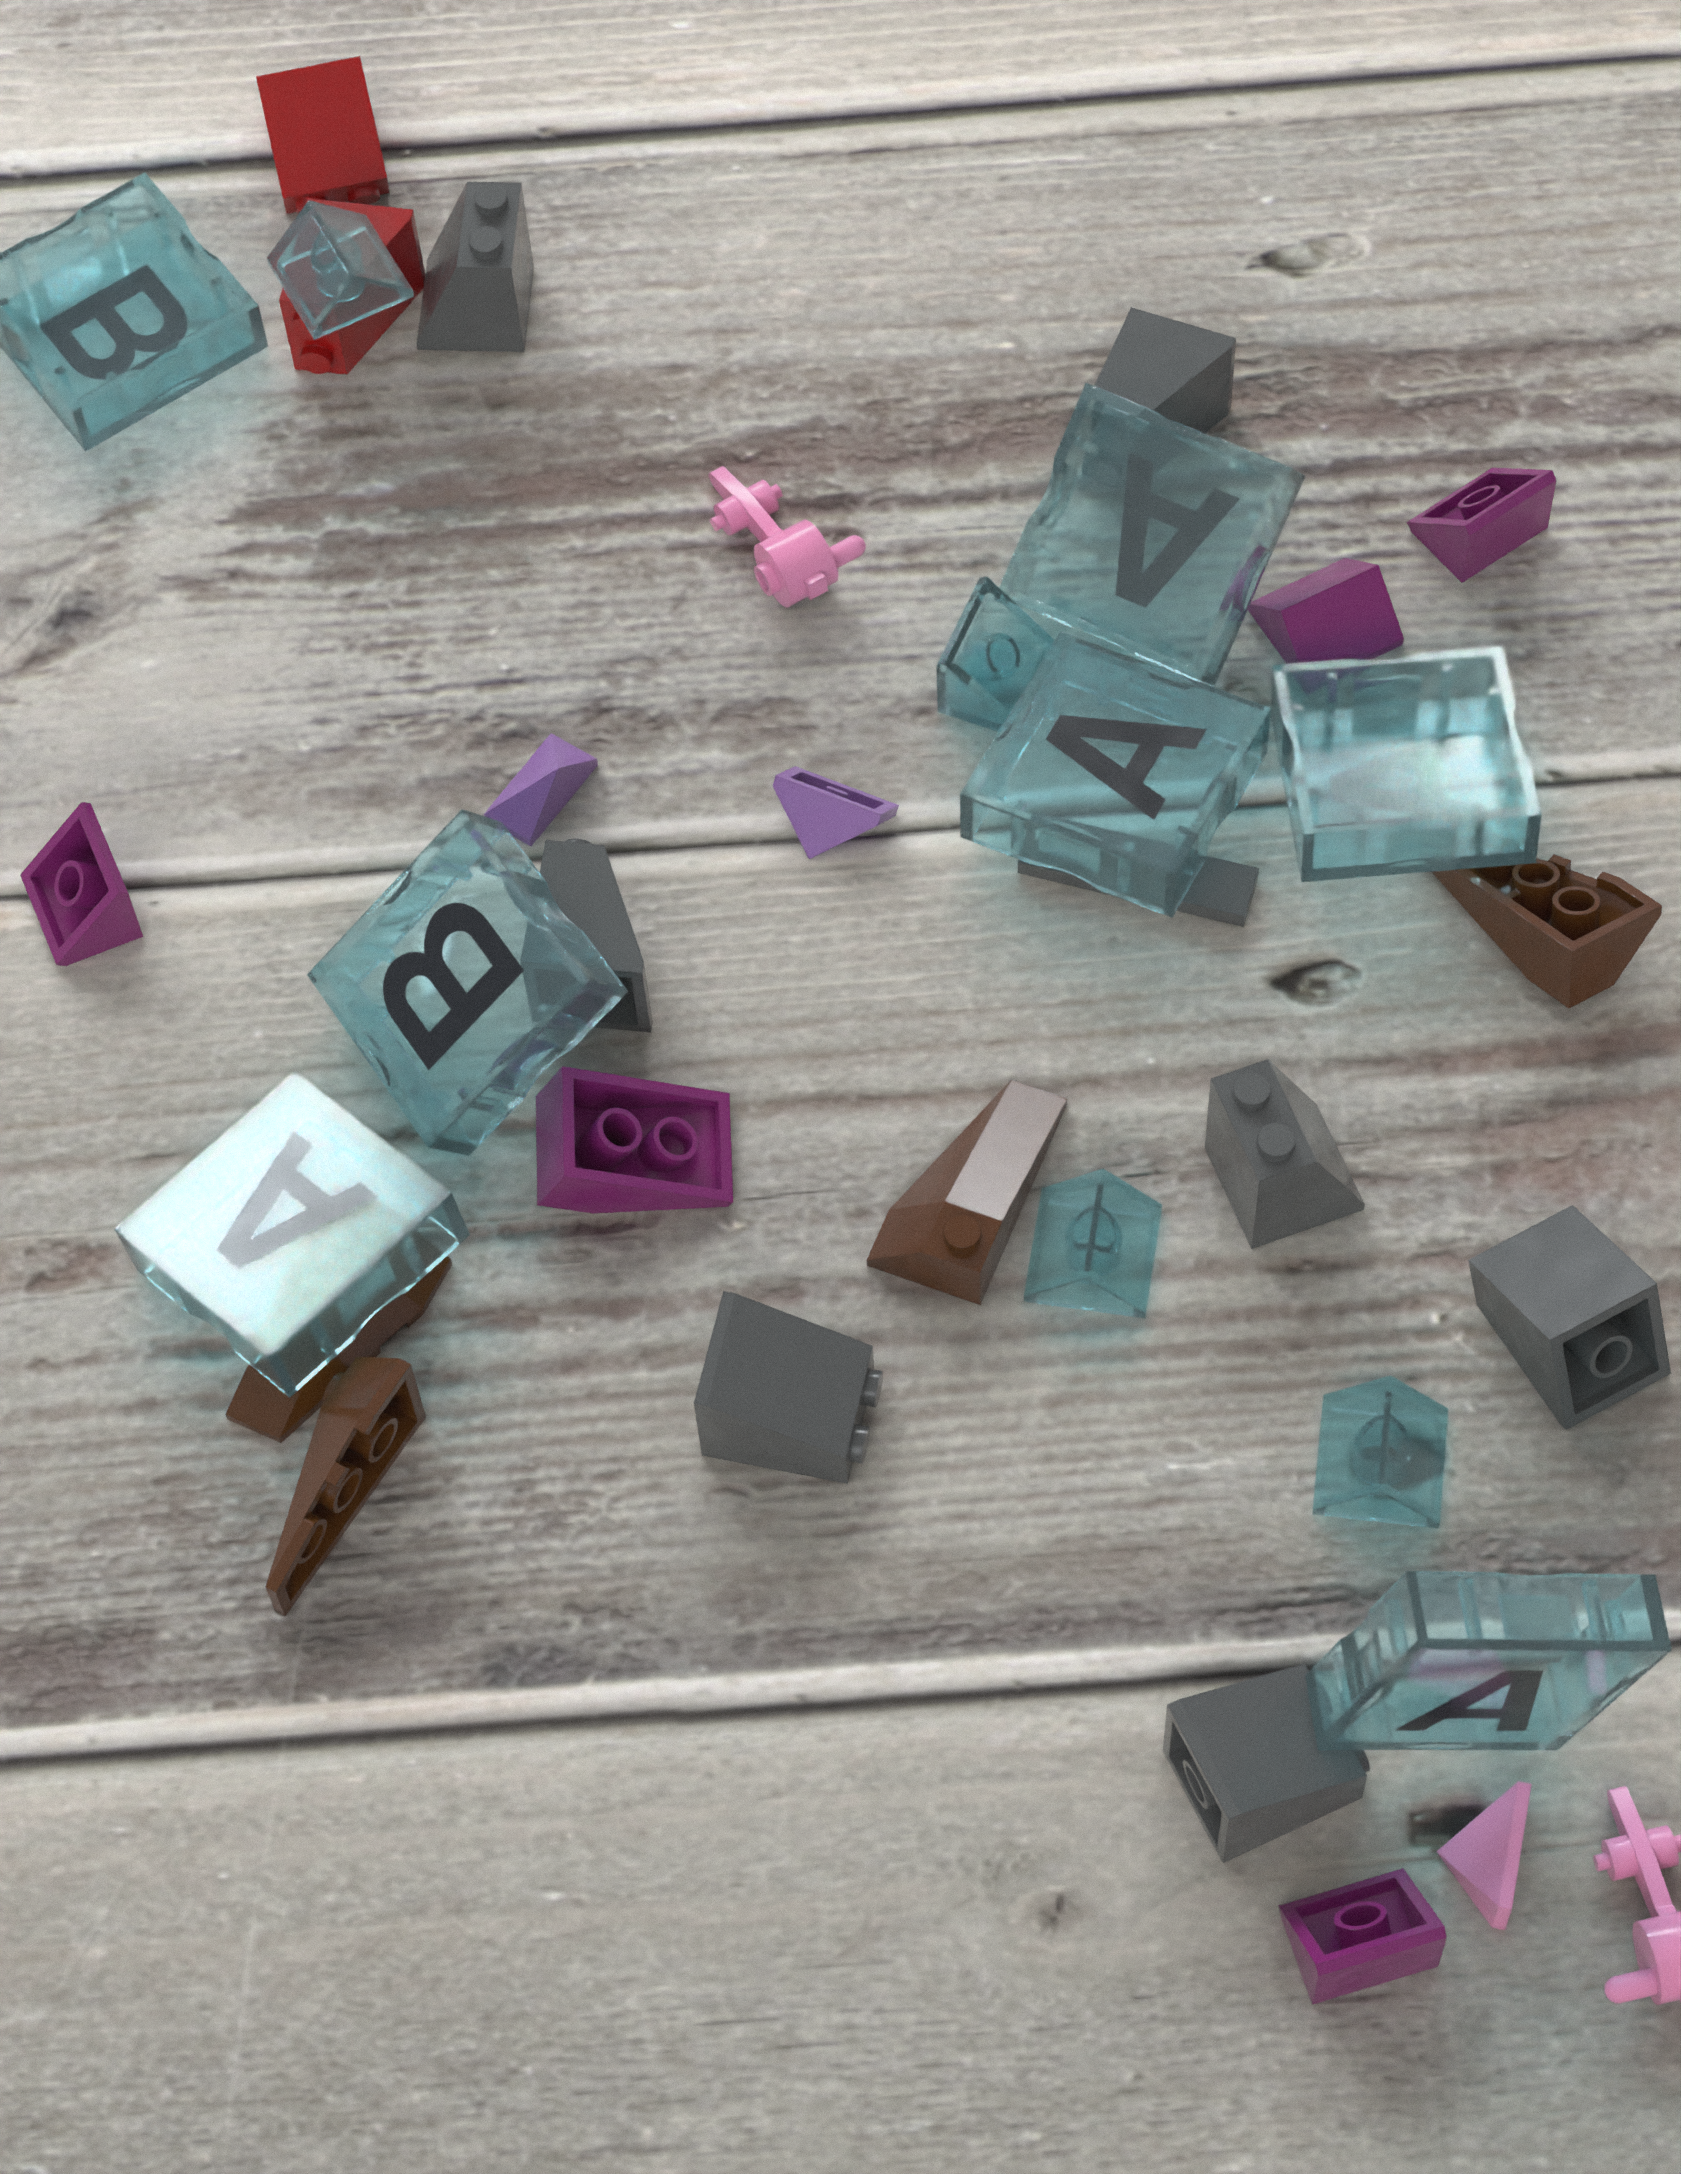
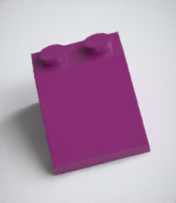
M562 1066L536 1095L537 1205L592 1214L729 1207L733 1203L730 1093Z

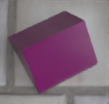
M1492 467L1409 520L1407 524L1416 538L1463 583L1548 528L1557 480L1552 470Z
M1343 558L1248 603V611L1306 691L1402 646L1404 642V637L1378 564Z
M81 802L20 874L55 963L60 966H68L143 937L130 896L91 803Z
M1404 1868L1278 1906L1312 2005L1438 1967L1447 1939L1443 1923Z

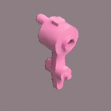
M724 466L709 473V479L713 487L724 499L714 505L716 516L710 519L713 529L715 531L723 529L727 535L731 536L747 528L760 541V543L754 546V557L757 564L754 566L755 577L765 594L768 596L773 595L782 606L788 608L807 597L812 600L827 592L828 586L838 581L837 568L860 557L865 552V541L857 535H852L829 547L820 531L813 523L806 519L785 530H781L770 517L771 514L779 510L777 499L783 496L777 484L770 487L765 480H761L746 488Z
M1623 1786L1607 1790L1608 1803L1620 1836L1602 1840V1853L1593 1855L1595 1868L1598 1872L1607 1870L1612 1881L1634 1876L1651 1918L1635 1921L1633 1924V1943L1639 1970L1608 1979L1604 1986L1605 1995L1611 2002L1617 2004L1649 1996L1656 2005L1677 2000L1681 2002V1911H1677L1673 1906L1661 1873L1662 1869L1678 1866V1852H1681V1835L1673 1836L1668 1825L1645 1830L1628 1788Z

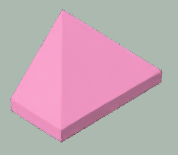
M1518 1781L1437 1851L1438 1855L1492 1928L1505 1930L1512 1911L1531 1783Z

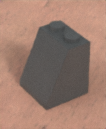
M466 183L427 258L417 335L418 350L525 352L534 264L521 183Z
M1131 307L1084 406L1083 476L1093 478L1103 485H1116L1126 488L1129 453L1154 462V476L1223 420L1231 409L1236 338Z
M568 839L566 841L546 840L523 959L534 1021L651 1033L653 1020L644 961L605 846L592 844L583 839Z
M1269 1059L1210 1079L1205 1150L1251 1249L1364 1210L1365 1203L1317 1104Z
M1573 1205L1468 1260L1477 1306L1557 1421L1566 1430L1671 1374L1657 1283Z
M723 1291L694 1400L702 1456L848 1484L853 1462L863 1464L867 1452L870 1427L862 1425L866 1406L877 1407L882 1389L883 1371L874 1369L873 1346L739 1294Z
M1305 1664L1181 1698L1167 1704L1163 1752L1222 1863L1363 1797L1367 1779L1366 1773L1370 1771V1764L1366 1753L1354 1735L1345 1737L1335 1719L1339 1715V1709L1330 1688L1324 1680L1315 1682Z

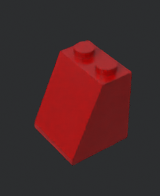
M360 56L256 76L286 214L297 212V215L302 217L308 198L370 205L379 201L380 195L390 193Z
M307 199L279 297L295 369L307 370L315 374L334 373L348 375L423 290L425 269L413 209Z

